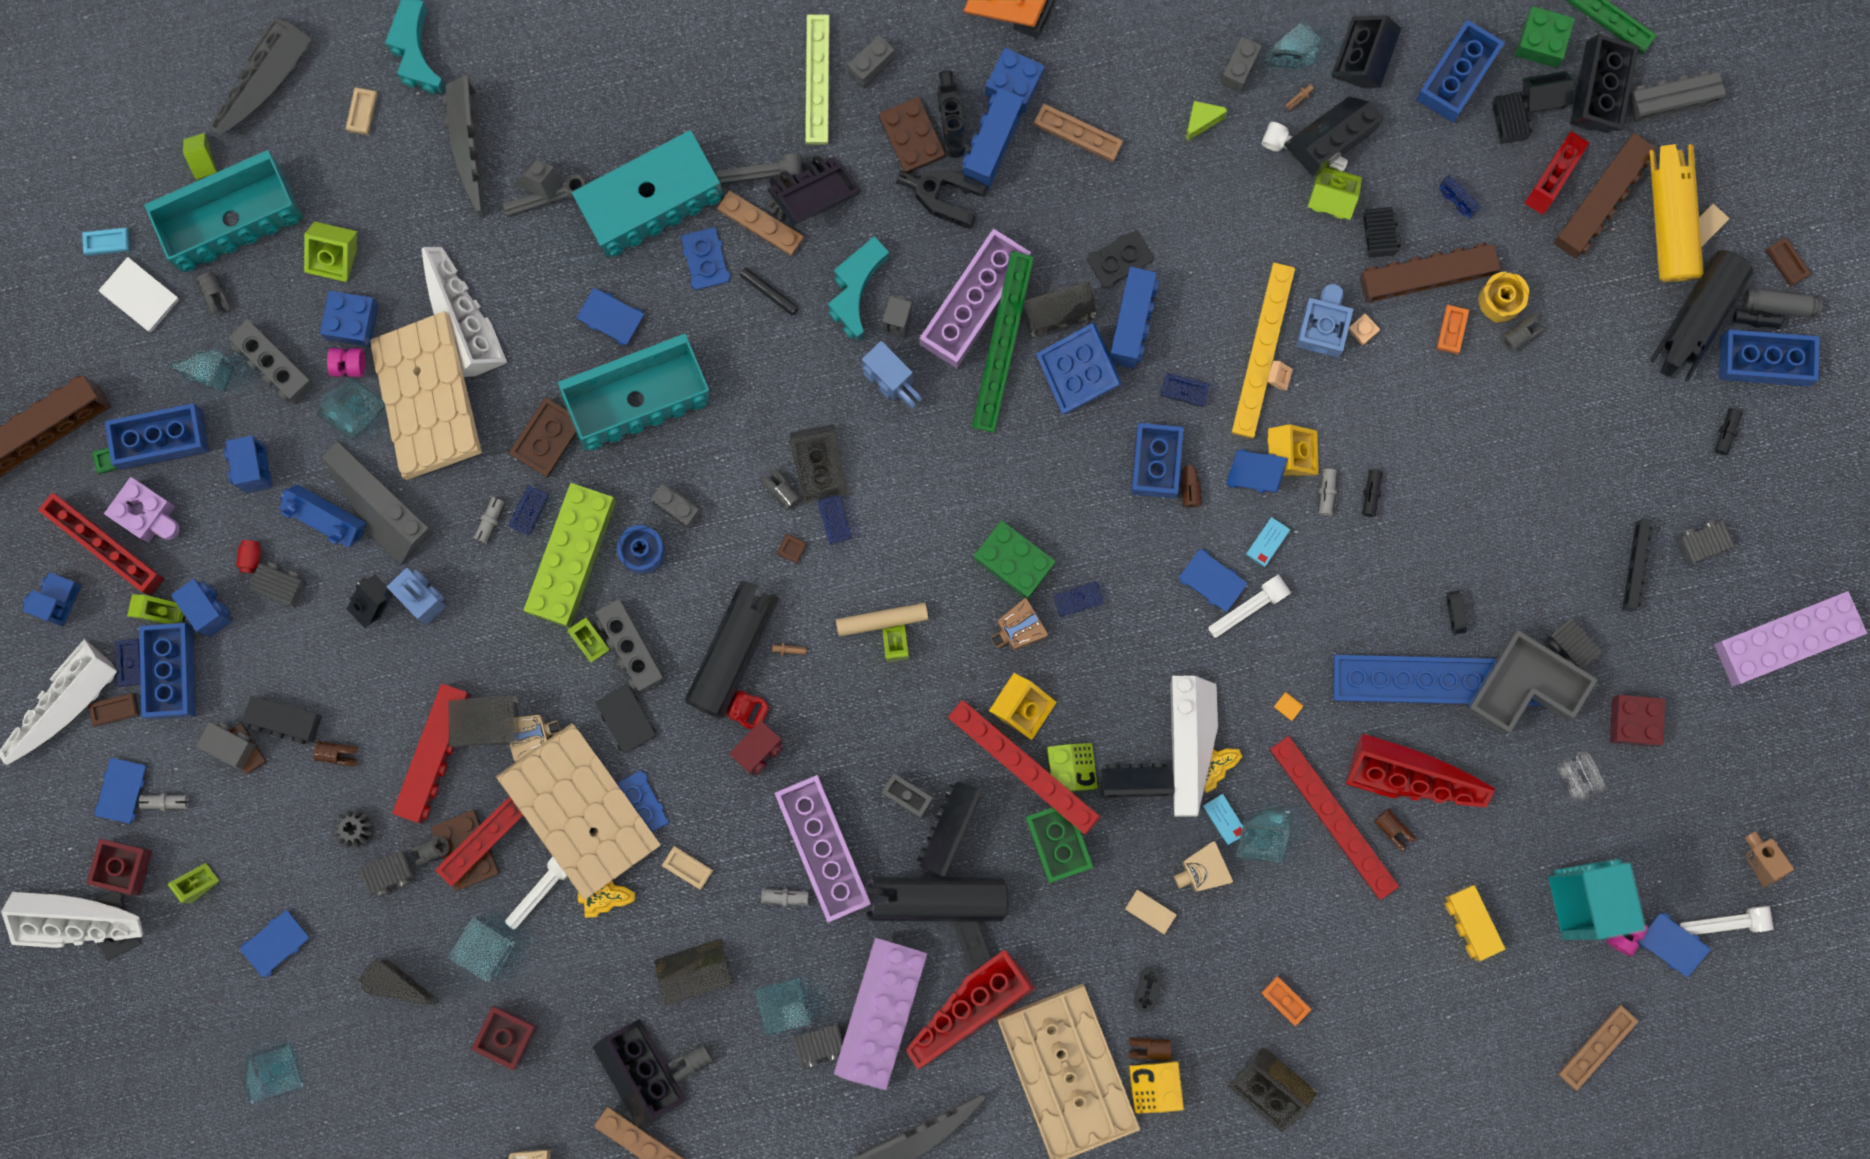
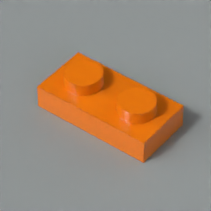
M1451 305L1445 307L1436 347L1437 350L1454 354L1460 353L1469 310Z
M1278 976L1261 992L1294 1026L1312 1010Z

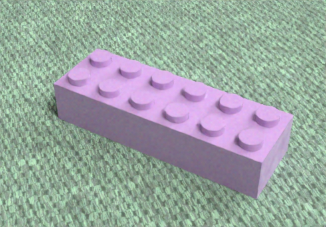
M993 229L919 338L920 345L950 365L958 368L999 307L1011 251L1030 256L1031 252Z
M1847 591L1718 642L1714 646L1731 685L1735 686L1865 635L1867 631Z
M818 775L776 792L775 796L827 922L830 923L872 905Z
M875 938L834 1071L835 1075L853 1082L883 1090L887 1089L927 953Z

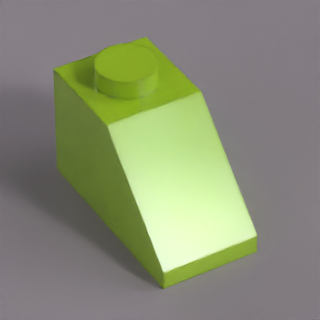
M132 594L127 617L160 624L182 623L184 613L176 602L147 595Z

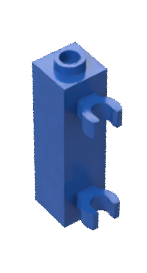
M297 484L289 489H285L280 498L282 503L279 509L282 510V515L287 518L293 516L329 536L328 540L334 544L341 543L349 548L360 541L367 524L365 521Z

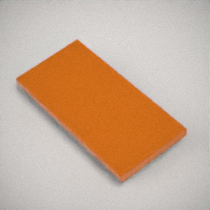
M968 0L964 12L1035 27L1046 0Z

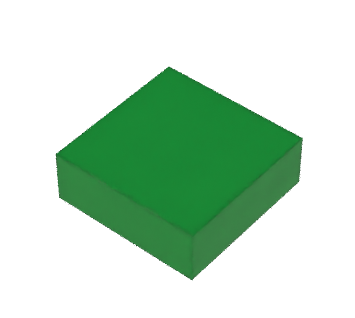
M109 447L92 452L97 474L100 475L118 470V468L111 465Z

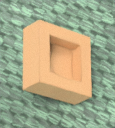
M1364 314L1349 327L1348 331L1363 346L1380 329Z
M1273 361L1267 382L1279 390H1287L1293 369L1281 361Z

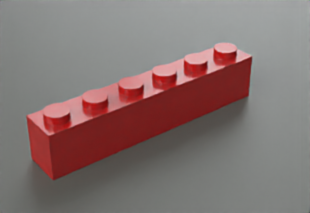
M52 492L38 509L39 512L142 593L151 596L165 579L61 496Z
M441 683L392 814L423 824L424 820H428L432 809L429 807L432 798L435 799L440 789L438 785L439 779L444 777L448 768V764H446L448 755H452L455 750L456 742H454L456 734H459L463 728V715L471 707V694Z

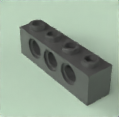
M248 319L228 337L233 342L231 348L240 356L244 353L249 358L246 362L255 371L260 369L264 373L262 378L270 386L275 384L279 388L277 393L286 402L290 399L296 404L314 386ZM258 343V349L255 352H250L251 346ZM269 359H274L273 365L266 367V362ZM289 374V380L281 383L282 376Z
M618 599L596 611L595 613L598 618L595 619V622L601 632L603 630L606 631L609 638L605 640L611 651L616 649L619 658L616 660L623 671L627 669L630 678L627 680L632 689H638L642 694L665 681L623 602ZM617 622H621L623 624L622 631L613 633L612 626ZM626 642H633L634 649L630 653L623 652V645ZM639 661L644 662V670L640 673L634 672L635 663Z

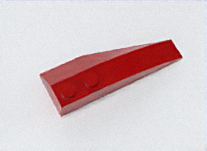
M1366 734L1361 735L1355 748L1346 780L1347 785L1390 798L1407 796L1411 797V800L1420 801V798L1434 799V802L1437 803L1455 801L1456 805L1487 808L1495 792L1494 787L1451 764L1414 749Z
M1003 950L965 978L961 986L949 997L945 1005L938 1010L929 1024L922 1029L905 1051L919 1070L1033 992L1036 987L1024 969L1006 950Z

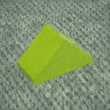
M1194 101L1186 139L1188 141L1225 119L1226 108Z
M202 133L183 139V154L196 181L217 173L206 134Z
M584 618L567 630L590 662H593L610 650L587 618Z
M905 625L882 629L886 662L909 660Z
M204 863L169 882L168 886L181 903H193L216 885L219 880L209 866Z

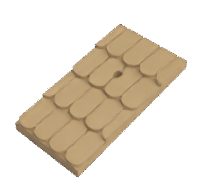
M443 311L417 321V323H412L399 328V330H394L371 339L370 344L375 371L378 374L391 440L394 442L398 468L402 477L405 480H409L481 454L480 442L449 314Z
M572 723L495 776L584 900L660 846V843Z
M1083 983L996 1017L1050 1159H1068L1140 1130Z

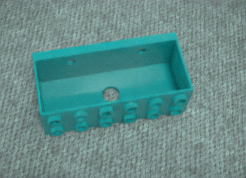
M691 130L571 192L606 258L620 255L623 249L642 243V239L660 234L663 228L679 224L682 218L688 215L694 216L702 210L701 208L707 205H715L724 197L720 182ZM651 183L654 185L655 192L651 197L645 198L639 194V188L642 184Z
M269 150L144 204L167 260L181 272L192 271L201 263H209L216 260L219 255L235 252L238 249L237 247L244 244H253L258 238L264 235H273L278 232V229L285 226H293L300 219L304 218L281 164ZM229 212H236L239 216L238 223L231 227L224 224L225 215Z
M686 334L557 382L560 395L583 451L587 449L589 451L596 450L605 442H617L623 438V435L631 433V435L638 434L644 430V427L661 425L667 418L672 416L673 418H679L686 414L685 411L693 408L694 410H699L706 407V403H709V388ZM633 392H639L644 397V402L639 407H632L627 401L628 396Z
M1621 859L1577 865L1576 867L1554 870L1555 875L1548 876L1562 940H1599L1646 930L1630 863H1622Z

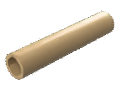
M924 602L836 619L838 635L842 637L927 621L928 614Z

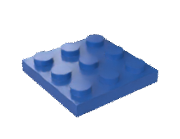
M1091 323L1036 353L1062 414H1068L1123 385L1095 323Z

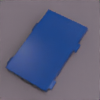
M715 227L681 236L684 246L682 250L683 255L687 258L692 277L690 282L695 291L729 282V278H731L730 273L726 270L721 247H723L722 242L718 239Z
M593 288L576 319L589 325L588 328L592 330L597 329L616 339L617 343L623 346L624 344L628 345L644 314L640 309H634L613 298V295L605 294Z
M1244 449L1237 450L1226 484L1230 488L1238 486L1256 489L1260 493L1265 491L1277 493L1288 458L1278 457L1276 454L1265 455L1247 452L1248 450Z
M1199 549L1179 576L1180 582L1183 585H1189L1207 598L1208 603L1212 606L1215 604L1227 613L1248 583L1238 577L1235 571L1227 569L1209 556L1206 550L1203 549L1202 551Z
M110 758L107 772L103 776L104 783L98 805L95 806V816L131 824L135 820L136 814H134L140 789L144 787L145 781L143 778L147 766Z
M639 771L620 781L617 785L650 831L653 832L669 822L663 812L664 807L661 802L658 803L646 780L648 779L646 773Z
M285 910L276 919L270 920L268 926L249 942L246 941L241 945L240 951L262 978L270 976L274 968L292 953H297L300 950L299 947L310 939L288 910Z
M1660 912L1648 926L1649 929L1643 940H1638L1639 945L1644 949L1647 948L1667 962L1670 968L1678 970L1688 978L1711 948L1699 940L1700 937L1696 934H1690L1676 922L1670 919L1671 916L1667 913L1663 914Z

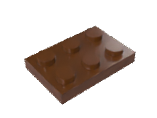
M919 96L878 113L879 119L904 172L910 173L945 158L944 150Z
M545 397L509 454L548 478L576 436V431L567 410Z
M470 810L430 827L434 837L443 836L449 843V851L445 856H442L443 861L481 825L475 810ZM491 849L453 886L455 892L500 874Z

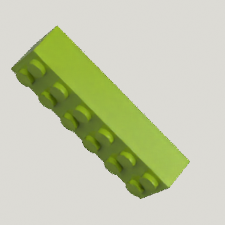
M570 483L525 604L524 612L571 628L617 503L612 496Z

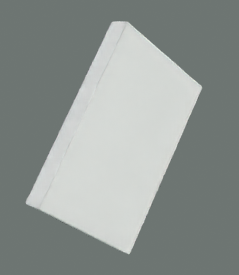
M128 257L98 290L150 333L180 300Z

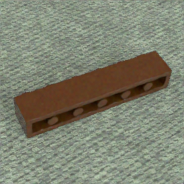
M1633 133L1553 243L1574 258L1579 253L1584 255L1592 244L1589 242L1590 238L1593 235L1597 237L1602 231L1604 225L1601 223L1605 218L1609 220L1615 213L1617 208L1614 205L1617 201L1622 202L1630 191L1627 190V187L1630 183L1635 185L1642 174L1639 171L1643 166L1648 167L1650 164L1649 151H1654L1656 147L1636 133Z
M1480 243L1473 246V249L1465 250L1462 247L1451 251L1452 253L1443 255V252H1438L1426 259L1415 257L1403 264L1396 261L1387 264L1384 268L1378 269V266L1366 268L1365 272L1360 276L1365 302L1370 303L1491 277L1501 270L1494 244Z

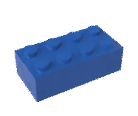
M1466 20L1416 100L1454 123L1505 42L1471 21Z
M999 88L997 94H992L988 104L990 106L988 114H983L980 121L981 128L979 134L975 133L972 139L971 153H966L962 162L964 176L984 183L988 186V191L1023 114L1024 97Z
M1134 267L1129 269L1110 353L1114 365L1135 369L1136 363H1141L1145 348L1141 341H1146L1150 323H1146V320L1150 321L1154 302L1150 300H1155L1159 280H1155L1157 272Z
M1728 330L1720 336L1719 380L1809 387L1819 379L1820 336Z
M194 403L104 421L111 465L120 470L209 452L203 412Z
M187 623L139 626L141 717L149 720L196 717L193 626Z

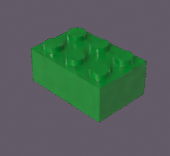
M1002 520L973 557L976 563L1021 597L1027 598V600H1029L1056 563L1055 560Z
M1052 807L1025 817L1048 884L1093 868L1080 830Z

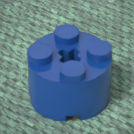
M632 526L626 529L618 540V557L631 572L648 574L657 570L664 562L666 553L664 542L656 531L647 526ZM641 545H643L644 548H646V549L643 551V552H644L643 554H640L639 552H636V551H639V550H640V547H639V546H641Z

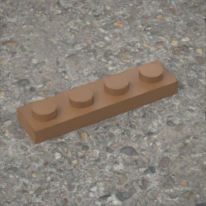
M1044 103L1034 121V126L1110 162H1114L1123 144V140Z
M730 190L717 208L720 213L791 257L804 240V236Z
M1618 1005L1557 1074L1577 1091L1639 1021L1623 1006Z
M607 1106L594 1125L596 1129L640 1159H685L642 1128L638 1129L636 1124L610 1106Z

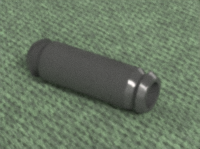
M1750 288L1744 296V307L1750 310L1752 308L1754 311L1759 310L1768 313L1801 317L1812 316L1815 318L1821 314L1823 301L1819 296L1813 297L1808 294L1767 289L1754 290Z

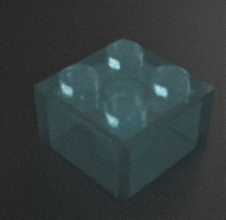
M472 917L447 958L482 980L492 982L516 944V941L483 920Z

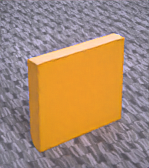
M1285 692L1274 708L1292 721L1303 708V705Z

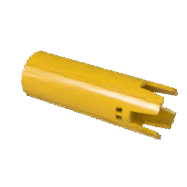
M1675 144L1660 146L1659 170H1657L1655 151H1649L1659 280L1663 282H1680L1698 279L1703 275L1694 145H1688V166L1685 165L1683 151L1677 150Z

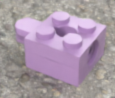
M132 477L129 478L104 513L110 519L150 543L155 534L162 539L172 540L178 536L180 531L179 524L169 517L175 505Z

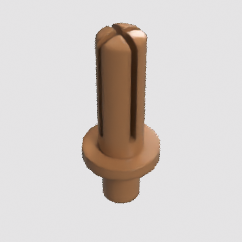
M1311 84L1305 89L1301 87V92L1285 104L1286 108L1291 110L1304 98L1309 99V93L1314 90V87Z
M782 642L781 646L772 645V652H781V656L784 653L805 655L806 647L787 646Z

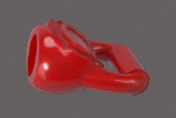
M739 690L734 695L726 715L729 719L739 722L743 727L753 729L760 721L764 722L769 706L763 698ZM759 703L761 707L753 724H750L748 718H750L755 704Z

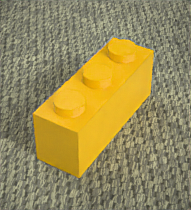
M1470 885L1445 897L1447 901L1445 907L1450 916L1454 915L1457 921L1455 928L1460 937L1464 936L1468 944L1465 948L1471 959L1474 958L1475 961H1482L1505 950L1475 885Z

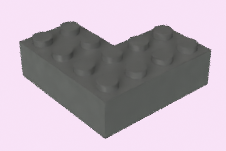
M1517 630L1508 638L1465 711L1503 735L1511 733L1531 699L1566 721L1575 719L1598 679Z

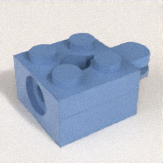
M1336 284L1327 285L1321 293L1320 300L1309 298L1305 306L1295 347L1337 358L1340 357L1344 349L1353 313L1352 308L1341 306L1343 290L1340 286Z
M882 341L862 358L863 375L871 383L875 381L880 387L878 390L885 398L891 397L895 401L900 397L911 409L916 405L904 391L917 403L922 400L921 396L911 387L913 384V372Z
M406 568L386 586L418 620L426 625L447 607L443 602L445 597L432 586L428 587L427 585L430 582L416 569L412 572Z

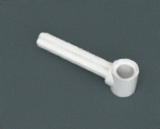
M1270 122L1261 144L1270 150L1280 151L1282 148H1286L1284 144L1292 136L1288 135L1289 131L1285 126L1276 122ZM1340 157L1330 164L1329 167L1344 171L1348 160Z
M1278 574L1264 583L1261 587V592L1210 625L1208 629L1211 635L1217 638L1267 603L1276 604L1291 594V591Z
M553 857L547 863L549 871L506 919V924L512 929H516L559 879L566 880L568 878Z
M1770 906L1748 908L1746 914L1681 922L1679 926L1692 935L1749 928L1752 932L1774 929Z

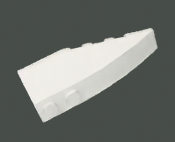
M423 247L424 271L433 313L436 315L445 311L449 314L463 376H477L504 365L507 361L488 317L484 318L479 311L480 305L477 300H472L467 292L468 286L455 274L457 269L442 247Z
M84 639L50 678L53 683L46 692L41 691L38 695L39 702L34 710L26 712L22 727H16L2 746L0 757L4 764H10L50 739L70 723L91 701L95 700L101 689L114 679L117 670L112 662L87 640Z
M1172 676L1170 693L1174 816L1198 817L1218 729L1217 688L1215 683L1197 676Z
M12 892L1 911L12 945L59 948L64 947L66 943L82 945L84 941L94 940L95 943L104 942L105 938L121 940L143 936L138 916L116 907L82 898Z

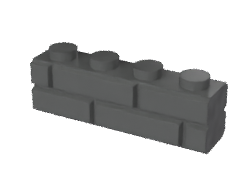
M1706 70L1692 78L1689 75H1684L1677 78L1675 82L1668 83V80H1663L1647 88V85L1638 86L1629 95L1628 102L1630 109H1632L1633 119L1637 122L1719 103L1726 97V92L1722 84L1720 72L1711 73L1710 70Z

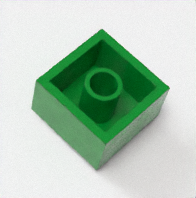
M1532 6L1526 15L1515 56L1558 68L1564 58L1575 18Z

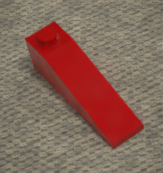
M1570 131L1524 204L1543 215L1556 198L1590 142Z

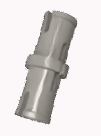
M1323 469L1322 488L1319 489L1321 499L1318 513L1323 516H1333L1334 498L1337 496L1335 488L1338 473L1335 469Z
M491 497L485 514L480 517L482 521L473 537L474 539L487 544L493 527L498 524L497 519L505 502Z
M161 793V795H140L139 801H149V803L139 804L141 810L160 809L161 811H167L168 809H188L189 803H180V801H189L187 794L168 795V793Z
M783 888V890L762 889L761 903L782 904L785 907L787 905L808 906L809 891H791L788 888Z

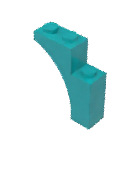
M401 0L385 42L391 54L403 57L397 75L402 84L414 88L418 86L430 94H435L436 92L443 94L445 84L428 67L422 51V27L428 9L424 1Z
M875 236L834 270L836 277L834 281L841 289H846L828 303L829 316L836 323L840 321L844 326V333L850 339L854 337L857 342L865 337L859 314L863 291L876 270L890 259L889 252Z

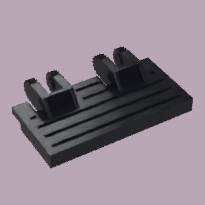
M819 155L813 157L812 163L809 160L804 161L802 164L804 172L794 176V178L787 171L781 172L779 178L772 176L769 180L771 187L767 190L793 226L858 195L861 191L842 163L839 164L834 157L825 162Z

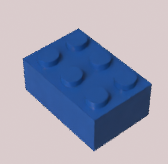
M1138 423L1131 483L1132 495L1176 499L1179 487L1184 427Z

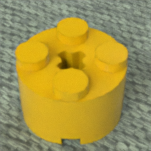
M1497 273L1487 281L1478 296L1480 308L1495 323L1510 321L1517 317L1526 307L1529 287L1526 281L1515 273Z

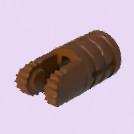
M1189 464L1183 469V483L1181 484L1182 507H1200L1203 504L1201 482H1199V476L1197 475L1198 470Z
M317 741L313 758L317 762L321 761L355 767L357 766V760L343 757L341 753H358V747Z
M1389 808L1374 820V823L1383 830L1401 852L1406 850V847L1396 836L1397 833L1401 831L1411 843L1417 840L1412 832L1396 818Z
M1129 1037V1045L1147 1047V1050H1130L1128 1052L1130 1059L1171 1060V1039Z

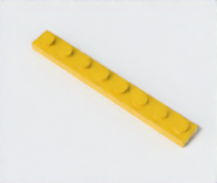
M1273 262L1231 434L1250 439L1254 438L1295 271L1294 267Z

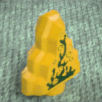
M1226 748L1219 752L1213 749L1204 786L1205 793L1216 788L1217 782L1225 778L1226 770L1233 768L1242 758L1239 749Z
M613 881L593 893L586 900L578 892V903L584 904L585 918L598 917L599 913L609 912L614 906H625L635 901V892L624 886H615Z

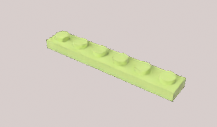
M807 15L806 145H828L829 15Z

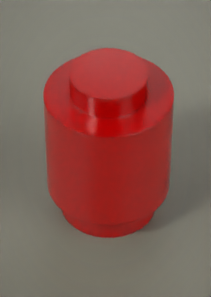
M241 541V545L238 546L236 568L240 569V573L254 574V570L258 568L262 548H259L260 542Z

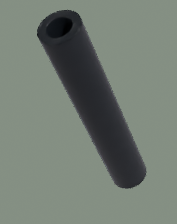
M747 267L742 270L740 277L791 316L798 311L799 307Z

